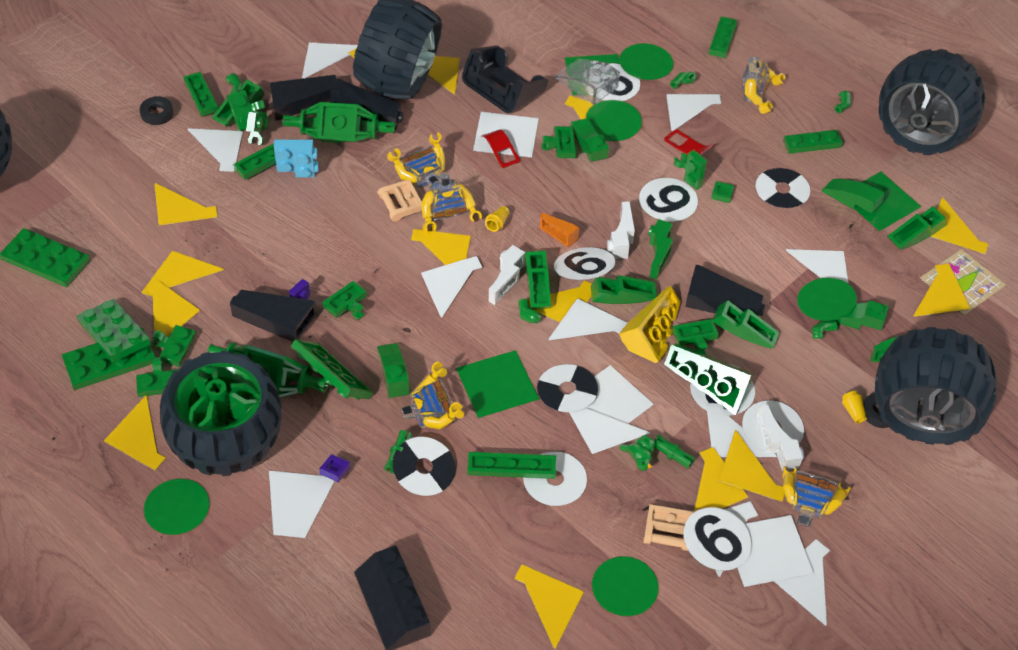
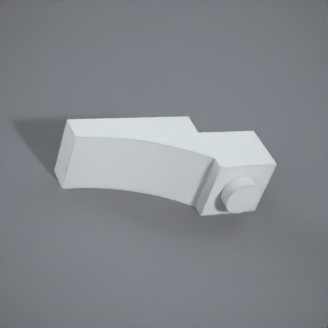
M622 202L620 224L615 232H611L610 240H607V251L611 252L615 259H628L629 244H633L635 232L630 202Z
M514 245L508 250H504L500 255L501 272L494 284L489 288V302L494 305L519 281L520 269L525 265V252Z
M761 405L756 419L767 453L776 452L782 471L784 466H786V470L799 469L802 460H804L803 448L799 447L797 439H791L781 429L774 419L769 405Z

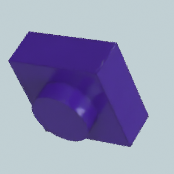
M304 279L300 280L289 290V296L308 299L310 296L309 282Z
M331 454L319 468L320 475L339 483L350 469V462Z

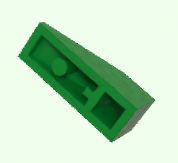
M398 343L377 346L388 398L409 395V379Z

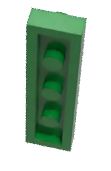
M468 452L467 475L555 479L556 455Z

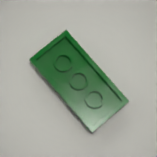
M25 228L0 252L1 260L66 288L90 261L89 255Z
M115 299L105 301L101 305L76 315L79 324L112 363L151 345L149 337Z
M96 343L61 354L74 391L152 365V358H155L150 345L113 363Z
M294 340L291 347L297 351L296 355L309 362L312 370L321 373L324 376L325 382L335 386L338 389L339 395L344 398L351 397L357 400L371 398L374 392L321 344Z

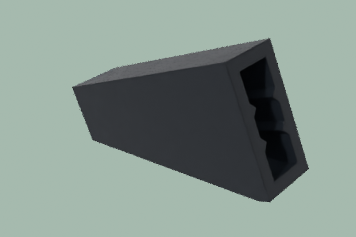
M336 75L270 82L275 120H282L283 115L294 116L300 114L302 109H308L319 102L331 103L330 90Z
M335 79L330 90L331 103L358 104L372 114H377L378 120L381 122H395V130L398 124L402 123L403 112H401L400 103L341 79ZM362 117V120H366V121H371V122H372L371 119H367V118Z
M695 265L685 307L715 314L718 306L728 300L743 312L749 309L757 316H763L765 304H762L763 295L700 265Z
M241 289L230 301L233 317L291 342L301 337L317 315L315 301Z

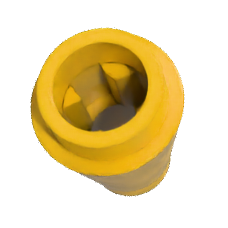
M501 206L489 214L485 221L486 228L492 232L500 231L509 215V209Z
M850 391L842 396V404L855 424L866 421L867 417L862 395L858 391Z

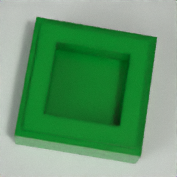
M716 181L711 199L730 203L734 185Z

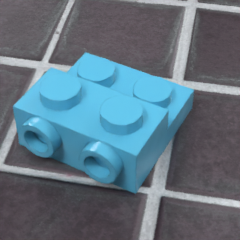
M274 140L277 172H295L296 177H315V172H319V163L315 161L317 159V148L313 147V140Z

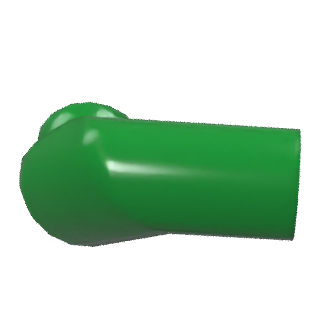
M681 72L670 82V86L676 89L680 84H691L696 79V74L694 72Z
M230 73L226 77V82L230 81L228 84L233 85L231 92L233 89L238 91L243 85V82L235 73Z
M846 90L838 94V96H841L839 98L841 102L834 107L835 112L838 114L851 106V94Z
M520 299L518 301L520 318L529 323H539L541 320L540 313L529 308L527 299Z
M818 322L811 328L812 338L822 339L824 337L823 331H837V322Z

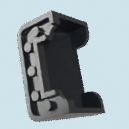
M495 45L471 49L462 72L463 83L503 112H516L547 88L549 80L544 76L535 75L528 82L507 68L508 54L500 46Z

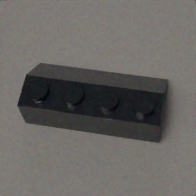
M397 545L375 552L354 571V575L385 650H395L431 636L430 621Z

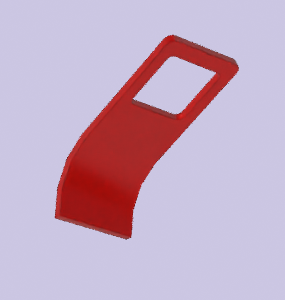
M502 129L481 135L489 143L502 168L520 162L511 142ZM510 148L515 160L502 163L497 152Z
M677 129L664 138L665 142L687 155L692 150L702 155L714 145L713 143L708 146L702 145ZM676 133L687 139L681 146L669 140Z

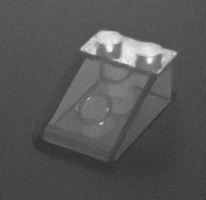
M579 58L557 73L555 78L594 105L618 88L620 71L606 62Z

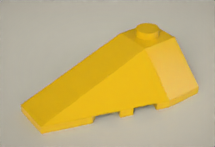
M668 286L642 309L619 333L622 342L630 352L654 363L659 362L667 351L668 345L666 341L672 334L671 324L672 321L676 320L681 303L671 286Z

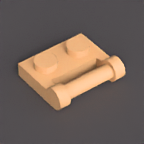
M409 179L382 187L377 192L380 199H383L390 212L389 216L393 222L422 211V201ZM391 194L395 195L401 208L396 209L390 198Z
M649 504L643 543L650 544L653 542L681 547L682 550L689 551L685 544L684 536L682 539L652 533V530L684 535L685 523L694 512Z

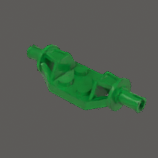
M319 102L308 109H302L300 116L283 115V127H299L301 135L306 134L320 141L357 143L371 138L376 140L378 132L395 134V122H381L378 120L377 114H372L358 104ZM317 114V117L307 118L309 115ZM362 117L367 118V119H371L372 122H371V121L362 120Z
M235 342L230 343L227 349L214 344H210L207 352L210 353L230 351L233 354L248 356L253 363L257 362L268 373L277 388L279 397L296 393L304 394L308 387L325 393L328 387L327 382L323 378L312 375L310 365L303 366L289 357L250 345H238ZM291 381L298 382L297 385H289Z

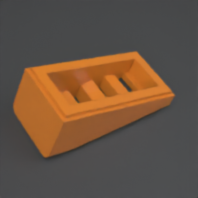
M545 213L540 215L539 228L569 248L578 240L580 228L576 225Z

